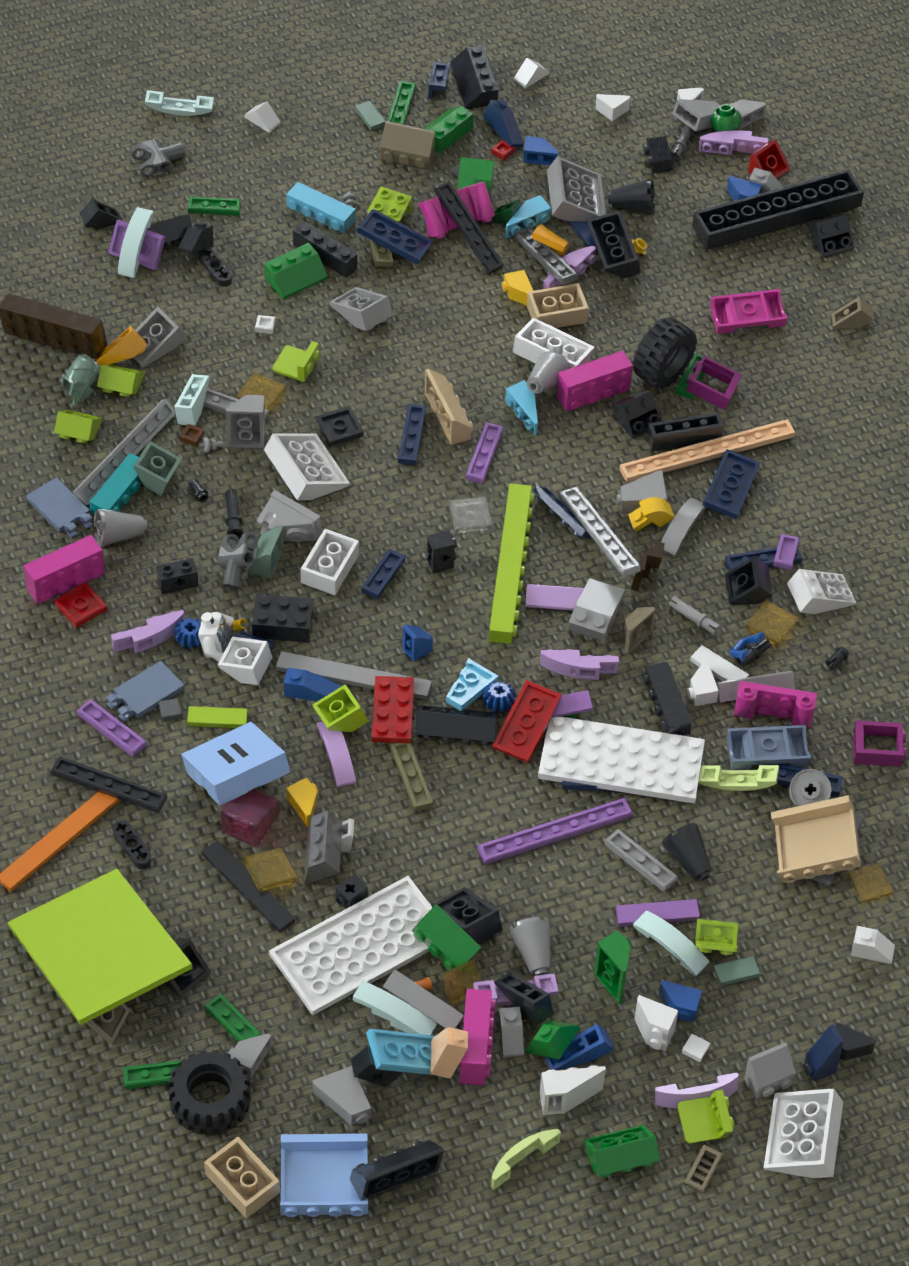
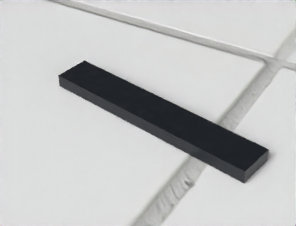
M447 181L435 187L433 191L486 272L490 274L503 268L504 264L451 183Z
M62 756L58 757L50 771L53 776L158 814L167 800V794Z
M218 840L202 850V855L279 933L295 922V917Z

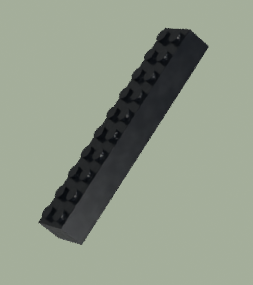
M848 169L696 211L693 215L692 227L706 250L862 207L864 191Z

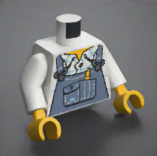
M207 612L201 616L202 622L198 636L205 657L213 658L219 662L228 645L232 630L231 625L238 632L246 629L241 624H245L247 621L244 618L235 621L233 617L219 612Z

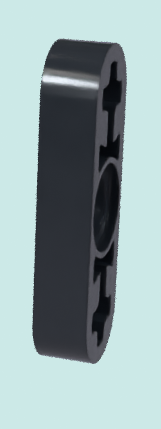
M212 248L199 251V261L214 281L221 287L229 286L232 283V274ZM213 265L220 266L218 269L211 268Z
M116 821L112 827L114 838L135 867L138 869L148 868L152 863L150 851L127 821ZM121 828L122 830H125L126 836L124 837L123 832L118 831V829ZM130 841L137 842V846L134 848H129L126 845ZM139 852H140V855H141V857H142L143 859L146 858L145 861H143L142 859H139V855H138Z

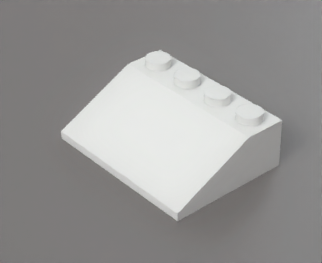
M272 434L264 449L297 500H313L350 485L317 434Z
M835 1089L775 1093L764 1162L765 1170L809 1178L833 1177L843 1101Z

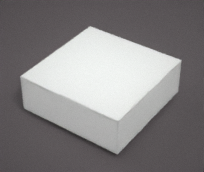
M258 315L255 332L273 334L276 318Z
M691 1034L682 1049V1054L701 1062L710 1047V1043Z

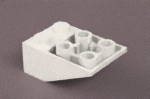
M798 569L787 583L801 613L817 614L856 604L843 574Z
M593 1065L588 1068L578 1069L573 1067L567 1070H548L542 1072L540 1099L543 1116L564 1114L602 1091L605 1066Z

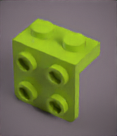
M380 187L368 209V214L372 209H375L400 223L404 213L411 214L413 210L412 196Z
M312 341L306 351L289 345L285 346L272 367L273 372L305 382L308 375L312 372L315 363L320 358L319 343Z
M697 918L696 948H699L700 952L712 953V950H719L720 954L732 955L738 949L737 934L739 924Z
M723 1090L714 1091L710 1097L678 1103L677 1108L683 1133L688 1144L727 1138L733 1132L734 1120L732 1116H729V1100L727 1096H724Z

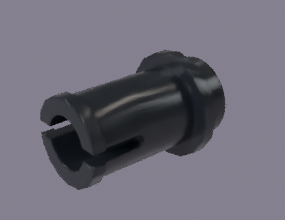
M196 479L189 482L188 488L195 495V500L201 503L205 502L209 497L208 491L203 489Z
M843 646L837 647L835 653L825 661L827 667L832 663L830 669H836L843 660L848 658V650Z

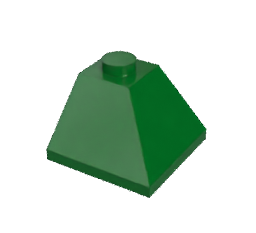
M461 157L457 190L479 182H485L490 197L495 161Z
M547 1019L525 1051L529 1054L560 1059L580 1030V1026Z

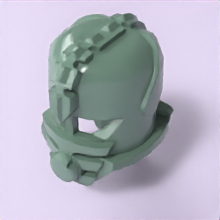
M80 354L69 370L66 369V374H62L61 385L68 389L70 388L69 396L73 398V407H76L78 402H83L94 392L91 385L100 373L101 367L86 354Z

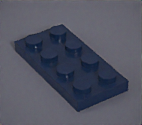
M375 209L369 212L357 229V233L417 265L433 243V240Z
M726 449L702 505L737 519L760 462Z

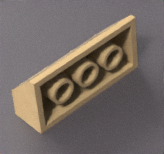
M426 369L425 395L451 445L471 440V434L474 431L471 421H468L465 409L461 408L458 395L454 394L452 383H449L444 375L431 369Z

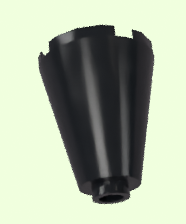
M646 179L613 189L608 194V203L612 204V207L654 213V182L652 179Z
M690 823L677 829L678 832L674 836L671 833L662 841L664 848L694 880L699 879V881H703L710 877L709 873L712 871L697 824Z

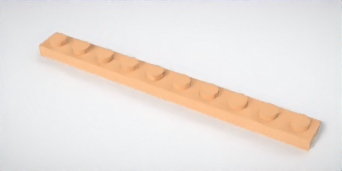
M787 419L620 464V471L627 483L662 470L664 473L723 457L726 449L737 453L795 437V431Z

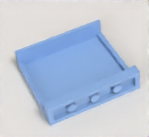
M282 1134L281 1215H286L287 1217H295L297 1215H308L310 1217L330 1215L336 1217L341 1214H351L353 1216L368 1214V1199L361 1201L350 1181L351 1172L355 1166L362 1163L368 1164L367 1134Z

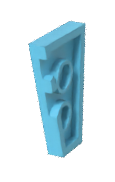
M468 658L464 670L462 669L457 682L453 684L446 696V702L462 711L483 694L485 687H488L489 683L495 684L496 680L498 681V675Z

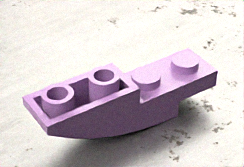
M732 130L715 132L700 137L698 151L732 155V151L755 153L768 144V138L752 136V131Z
M590 246L576 250L563 256L562 259L579 276L585 272L590 264L592 265L596 261V247ZM548 271V277L544 280L543 289L558 287L561 283Z
M173 611L161 616H154L146 619L147 626L112 634L111 641L114 652L133 647L134 652L137 653L164 642L174 635L177 622H182L184 618V611Z
M549 649L541 650L540 665L565 676L599 680V674L618 673L619 657L611 655L580 656L579 650Z

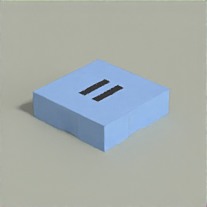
M252 722L181 754L187 774L198 785L204 787L208 795L219 805L225 804L258 786L267 784L290 773L285 752Z

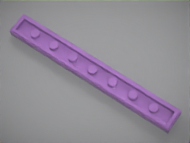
M622 798L477 845V850L484 864L487 865L631 818L633 812L626 799Z

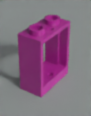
M703 356L701 362L697 360L693 368L695 373H690L686 381L689 383L686 391L725 410L742 374ZM702 371L728 384L729 386L725 394L697 381L700 372Z
M855 720L853 729L854 764L901 767L902 760L906 759L907 748L903 747V743L906 742V731H903V723ZM864 735L896 737L897 751L864 749Z

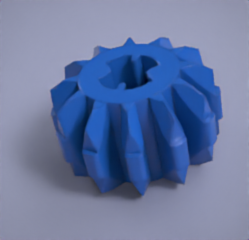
M190 616L189 620L183 618L182 622H177L174 636L177 644L181 643L182 648L188 646L189 649L192 646L198 648L199 644H201L198 636L201 626L199 618L193 620Z
M496 680L495 684L489 683L488 687H485L483 691L484 704L487 706V709H493L494 712L499 710L502 713L504 709L509 711L515 703V689H512L511 684L506 685L505 681L499 683Z

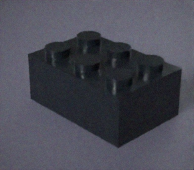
M256 594L252 619V635L270 640L310 643L314 599Z

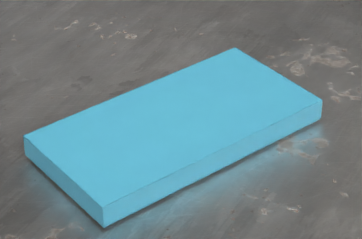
M369 1029L366 1032L376 1069L432 1075L430 1074L431 1040L435 1036Z

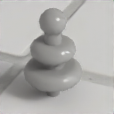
M348 191L347 194L343 195L342 199L346 205L353 207L356 204L357 196Z
M205 437L202 444H199V447H203L204 452L208 453L210 449L214 451L216 447H223L224 443L222 441L216 442L215 439L209 441Z

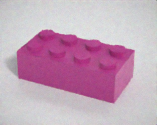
M620 351L558 373L557 398L564 409L569 411L604 398H609L618 393L626 392L631 388L633 365L624 351Z
M92 535L23 565L26 588L37 604L48 601L54 596L63 594L67 590L105 574L103 552Z
M467 989L463 1031L468 1032V1049L460 1063V1084L485 1085V1077L490 1078L496 1000L491 999V990Z

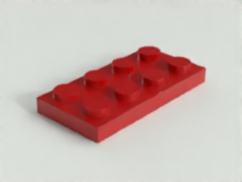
M375 676L372 742L411 743L414 677Z
M526 680L492 745L493 749L529 763L562 698V694Z

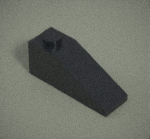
M509 972L495 981V985L516 1007H520V1012L536 1024L554 1015L550 994L520 976Z

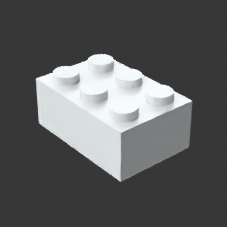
M324 529L301 567V583L336 595L359 556V541Z

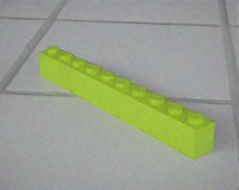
M509 483L489 629V642L512 644V637L517 635V625H514V622H518L519 610H516V606L520 607L521 595H518V592H522L523 580H520V577H524L525 566H522V562H526L527 551H524V547L528 548L529 537L526 536V533H530L531 522H528V519H532L533 508L529 507L530 504H534L535 495L531 493L532 486Z

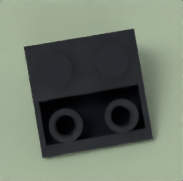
M847 214L808 223L811 240L822 257L854 248Z
M640 391L612 404L618 423L631 438H636L648 432L649 423L662 422L651 391Z

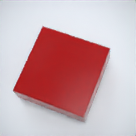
M502 140L491 148V153L505 161L515 153V148L510 147L508 143Z

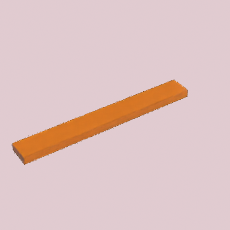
M97 792L0 873V884L12 892L121 800Z

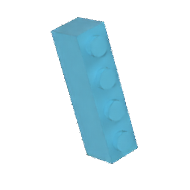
M299 182L286 194L287 207L342 233H345L356 221L355 208Z

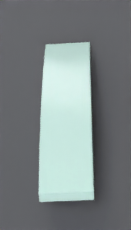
M363 980L353 995V1001L371 1008L373 1014L389 1020L390 1026L406 1033L432 1035L437 1026L435 1021L411 1005Z

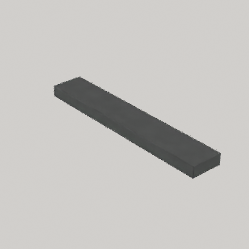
M530 227L514 233L515 239L562 285L578 280V274L549 246L531 238L534 231Z

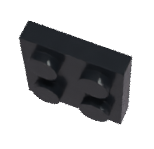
M350 406L316 416V421L329 446L364 436V431Z

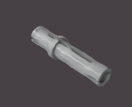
M677 596L672 598L677 604L669 602L670 607L694 621L699 628L703 627L714 636L718 632L712 627L720 631V624L709 619L707 614H702Z

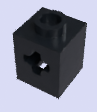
M355 874L336 887L335 899L341 907L344 906L346 909L368 898V887Z

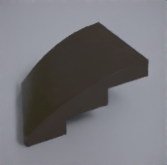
M661 542L653 546L642 556L639 561L641 571L635 573L630 590L638 591L642 577L648 578L651 567L659 569L665 543Z

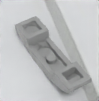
M690 498L680 508L661 541L665 543L663 553L673 557L677 555L686 535L707 508L702 505V502Z

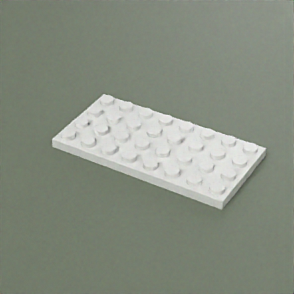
M552 717L547 727L538 779L595 785L600 789L695 804L705 739L567 717Z
M407 876L269 950V955L313 1016L355 993L362 980L371 984L393 972L394 969L397 970L428 953L429 947L423 942H419L411 930L432 909V906L410 877Z

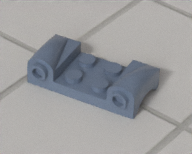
M806 725L731 728L727 730L726 740L731 770L751 769V765L789 763L790 766L809 767L811 755L807 747Z

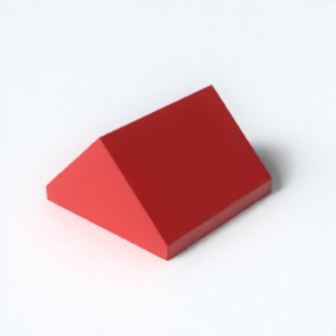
M776 139L750 156L748 173L752 174L754 168L771 172L777 179L791 169Z

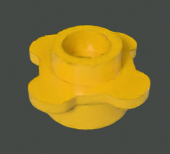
M641 238L631 239L636 253L646 255V242Z

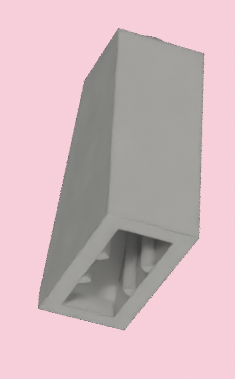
M678 99L672 114L694 131H700L711 127L710 118L714 110L720 107V105L715 101Z
M662 470L620 487V494H617L616 499L617 505L621 507V513L635 511L641 507L639 502L647 498L659 497L667 501Z
M352 1066L312 1080L314 1095L351 1126L363 1124L368 1119H371V1106L358 1078L354 1077Z

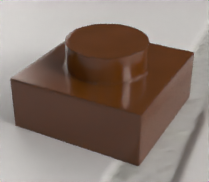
M187 424L180 435V441L197 447L205 434L204 429Z

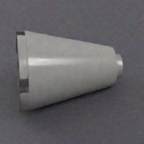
M546 351L541 354L527 380L528 389L532 393L538 394L557 386L558 373L570 369L566 358L563 355L559 356L555 351Z
M105 509L95 511L94 527H97L95 538L99 546H106L143 535L147 531V520H144L143 516Z
M540 917L527 918L518 921L515 928L512 925L509 927L510 935L531 974H535V976L546 975L547 971L551 969L550 922L547 917H544L545 921L540 920Z

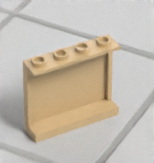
M849 795L771 812V819L775 825L779 861L777 874L782 883H792L800 879H811L819 875H829L834 872L861 867L854 805Z

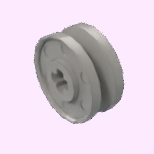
M806 769L797 773L789 787L790 799L796 807L829 800L832 791L827 776L815 769ZM809 785L813 786L812 789L816 791L812 795H808V792H805Z

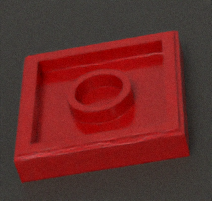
M86 582L54 600L55 606L75 628L108 610L107 605Z

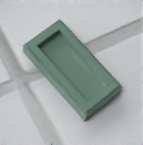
M371 101L355 106L356 112L370 131L385 126L386 121Z
M754 956L714 965V971L720 986L760 977Z

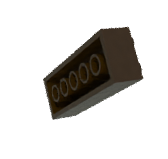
M10 293L0 303V319L4 333L8 335H14L71 353L86 354L93 359H98L107 347L102 319Z

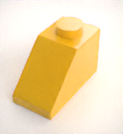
M525 270L504 274V281L502 282L503 292L507 293L509 299L527 306L528 292L533 291Z
M306 777L286 788V798L304 824L309 827L311 817L314 816L317 794L319 792L316 785L311 783Z

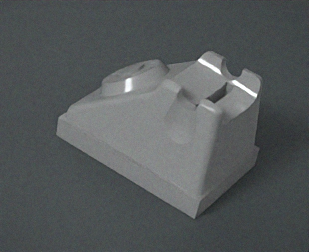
M274 490L270 495V500L257 519V523L262 525L260 535L280 526L283 527V541L302 542L318 540L323 532L320 516Z

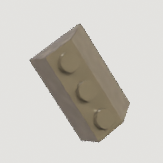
M386 121L380 146V159L429 170L435 153V131Z

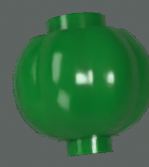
M723 104L716 108L710 118V125L716 132L738 130L742 122L740 112L729 104Z

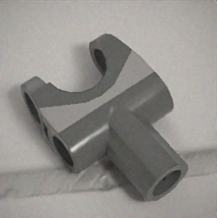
M157 139L137 144L131 150V155L134 159L146 160L139 167L141 175L145 177L168 172L172 167L171 160L186 156L182 142L162 147ZM142 150L140 153L135 154L136 151ZM150 167L148 171H143L145 168Z
M253 532L244 533L240 540L235 534H228L223 538L218 556V564L222 569H226L223 580L224 587L239 589L243 567H250L254 564L258 539ZM248 536H250L252 539L251 545L248 544ZM230 538H232L234 542L232 547H230L229 545Z

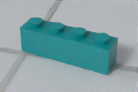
M130 453L89 502L90 514L95 516V511L98 509L119 512L123 505L129 502L132 494L139 490L142 481L133 468L139 458L138 456Z

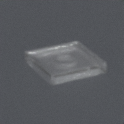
M486 496L449 500L455 533L492 529Z

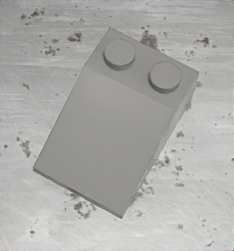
M358 287L329 302L330 306L354 327L364 331L373 329V326L383 323L387 318L393 316L388 296Z
M157 307L136 329L138 334L146 341L147 346L141 355H136L133 358L144 368L176 349L188 335L165 312Z
M589 578L569 620L570 630L606 642L625 589Z

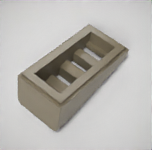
M703 1145L684 1183L704 1193L723 1158V1154ZM704 1155L715 1160L714 1163L704 1159ZM700 1162L710 1166L711 1169L708 1170L700 1166ZM698 1169L708 1175L704 1177L695 1171ZM694 1176L704 1181L703 1184L701 1185L691 1180L692 1177Z

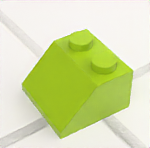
M112 364L101 365L97 387L102 388L103 392L113 393L114 390L120 392L119 395L130 397V394L137 393L145 372Z
M72 410L58 411L54 433L59 434L60 438L70 439V437L77 438V442L87 443V441L94 440L103 418Z
M346 684L312 705L329 731L353 732L369 722Z

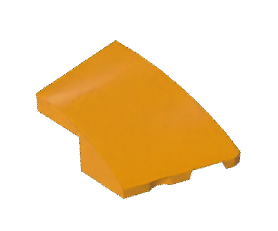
M542 224L534 230L531 236L532 239L549 246L562 257L568 251L569 243Z

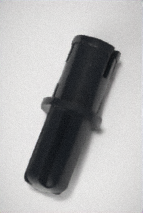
M764 638L755 646H749V655L743 661L740 658H736L737 663L745 667L754 659H759L760 654L771 647V643L767 638Z

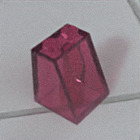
M252 789L246 794L227 802L220 810L222 833L258 848L280 813V801L273 796H267L256 789Z

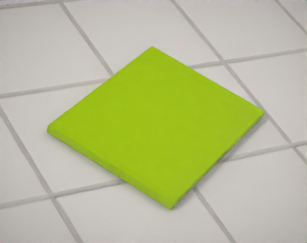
M118 869L8 922L9 928L80 1025L193 969L192 963Z

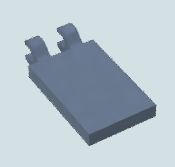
M57 477L26 495L27 501L59 533L65 531L70 538L78 535L75 531L77 529L75 525L77 522L80 521L86 529L93 526L92 522H90L92 517L90 516L89 509Z
M159 661L115 688L114 694L112 693L106 697L109 701L107 706L112 710L123 703L125 706L118 709L120 713L118 717L122 722L127 721L133 715L138 719L159 706L158 701L168 700L183 691L184 684L162 661Z

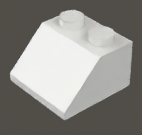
M232 637L218 663V667L240 683L259 685L272 659L268 642Z
M638 996L634 1020L646 1044L650 1045L653 1049L666 1051L675 1032L678 1010L643 996Z

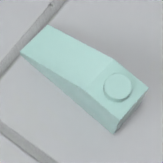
M191 375L175 405L178 424L196 425L202 412L210 379L209 376Z

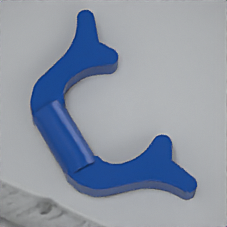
M764 632L739 640L730 649L732 657L740 658L743 661L749 655L748 649H741L750 643H760V640L765 637Z

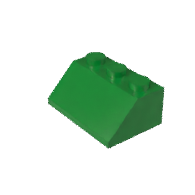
M458 106L447 110L423 128L435 131V152L440 154L473 129L474 113L463 106Z
M309 243L264 263L265 279L283 300L328 279L318 253Z
M437 904L411 930L414 933V937L419 942L427 945L429 952L433 956L439 957L444 962L445 968L451 972L453 971L455 974L481 948Z
M617 930L598 942L594 975L620 1004L623 1001L631 944L629 939Z
M645 1125L583 1140L592 1169L601 1177H609L618 1171L629 1172L638 1166L649 1167L654 1162L660 1161L656 1136Z

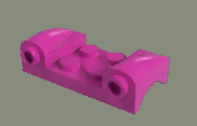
M479 182L455 190L475 221L482 220V223L491 221L492 217L495 216L485 182ZM438 197L418 203L426 220L428 237L443 238L448 230L457 228Z
M780 289L711 297L709 304L717 334L732 333L735 328L768 325V328L786 326L788 319L782 307Z
M739 681L734 716L753 719L754 713L784 719L789 718L792 719L793 726L806 725V728H811L817 693Z

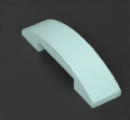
M147 90L145 105L155 110L182 116L201 115L212 112L214 97L197 96L196 100L164 97V92Z
M136 208L123 240L118 264L119 275L135 278L139 266V253L146 229L150 228L154 211Z
M645 911L633 924V927L648 939L651 936L681 961L680 965L695 977L709 964L704 954L686 936L657 915Z

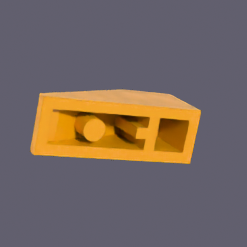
M130 326L104 349L98 359L93 360L100 367L101 365L120 362L133 358L136 355H141L146 350L147 344L138 332Z

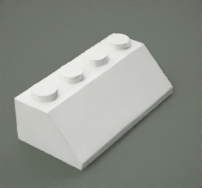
M532 318L515 336L513 353L536 363L539 356L544 352L555 351L559 356L563 355L568 361L570 368L588 363L594 351V346Z

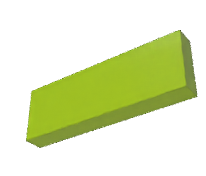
M189 706L187 726L238 728L247 724L248 709Z

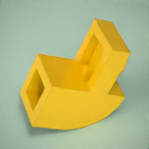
M651 497L640 501L641 507L629 514L632 527L637 532L651 522L661 528L675 517L671 505L659 497Z

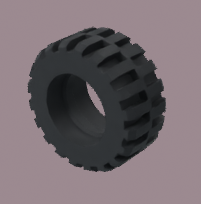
M672 317L663 318L661 321L656 322L649 329L648 333L643 336V340L638 344V349L634 353L635 357L632 363L635 374L654 388L660 389L670 386L672 382H675L684 373V370L689 366V362L694 356V351L697 348L695 332Z
M202 1050L200 1054L195 1055V1053L188 1055L187 1060L182 1059L178 1063L179 1068L175 1067L173 1069L172 1077L169 1078L168 1089L172 1114L175 1115V1119L178 1123H183L184 1128L189 1131L194 1129V1132L200 1135L202 1132H207V1135H213V1132L222 1134L226 1132L227 1128L233 1129L236 1127L237 1121L241 1122L245 1118V1113L248 1112L251 1101L250 1079L245 1066L241 1065L236 1057L231 1059V1054L226 1052L220 1054L219 1050H212V1052ZM208 1081L219 1082L230 1090L224 1099L210 1104L198 1102L190 1095L197 1085Z

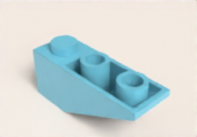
M541 195L525 201L506 224V238L515 236L514 233L526 228H533L546 223L551 219V207Z
M524 380L506 388L505 402L507 406L514 410L517 418L524 422L527 430H530L535 436L537 435L538 427L535 395L528 389L527 383Z

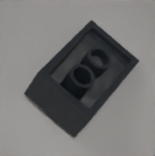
M465 887L431 905L433 907L437 904L477 944L503 931L499 911Z

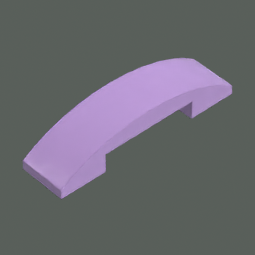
M318 722L317 727L326 747L336 786L342 787L355 784L356 778L342 731H329L323 722Z
M555 974L534 976L533 980L528 981L549 993L550 997L559 992ZM494 980L473 982L474 989L492 991L491 999H496L495 1005H514L494 984Z
M738 1073L717 1076V1083L681 1090L677 1089L676 1084L655 1087V1104L667 1108H677L678 1103L681 1101L710 1097L717 1090H723L724 1096L729 1097L738 1090Z

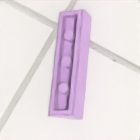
M528 584L525 607L574 610L584 588Z

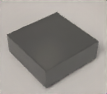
M178 698L158 701L162 721L181 718Z

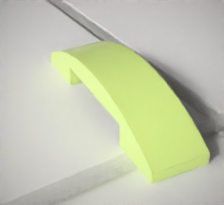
M759 765L758 770H722L721 766H701L698 782L711 788L731 791L763 789L777 784L779 765Z
M552 1129L536 1133L513 1146L497 1164L491 1178V1188L495 1190L510 1179L511 1167L537 1148L544 1154L560 1142V1130Z

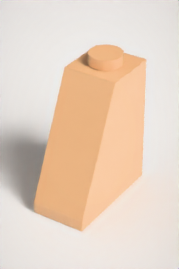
M447 1027L431 1040L430 1074L451 1079L468 1049L467 1031Z

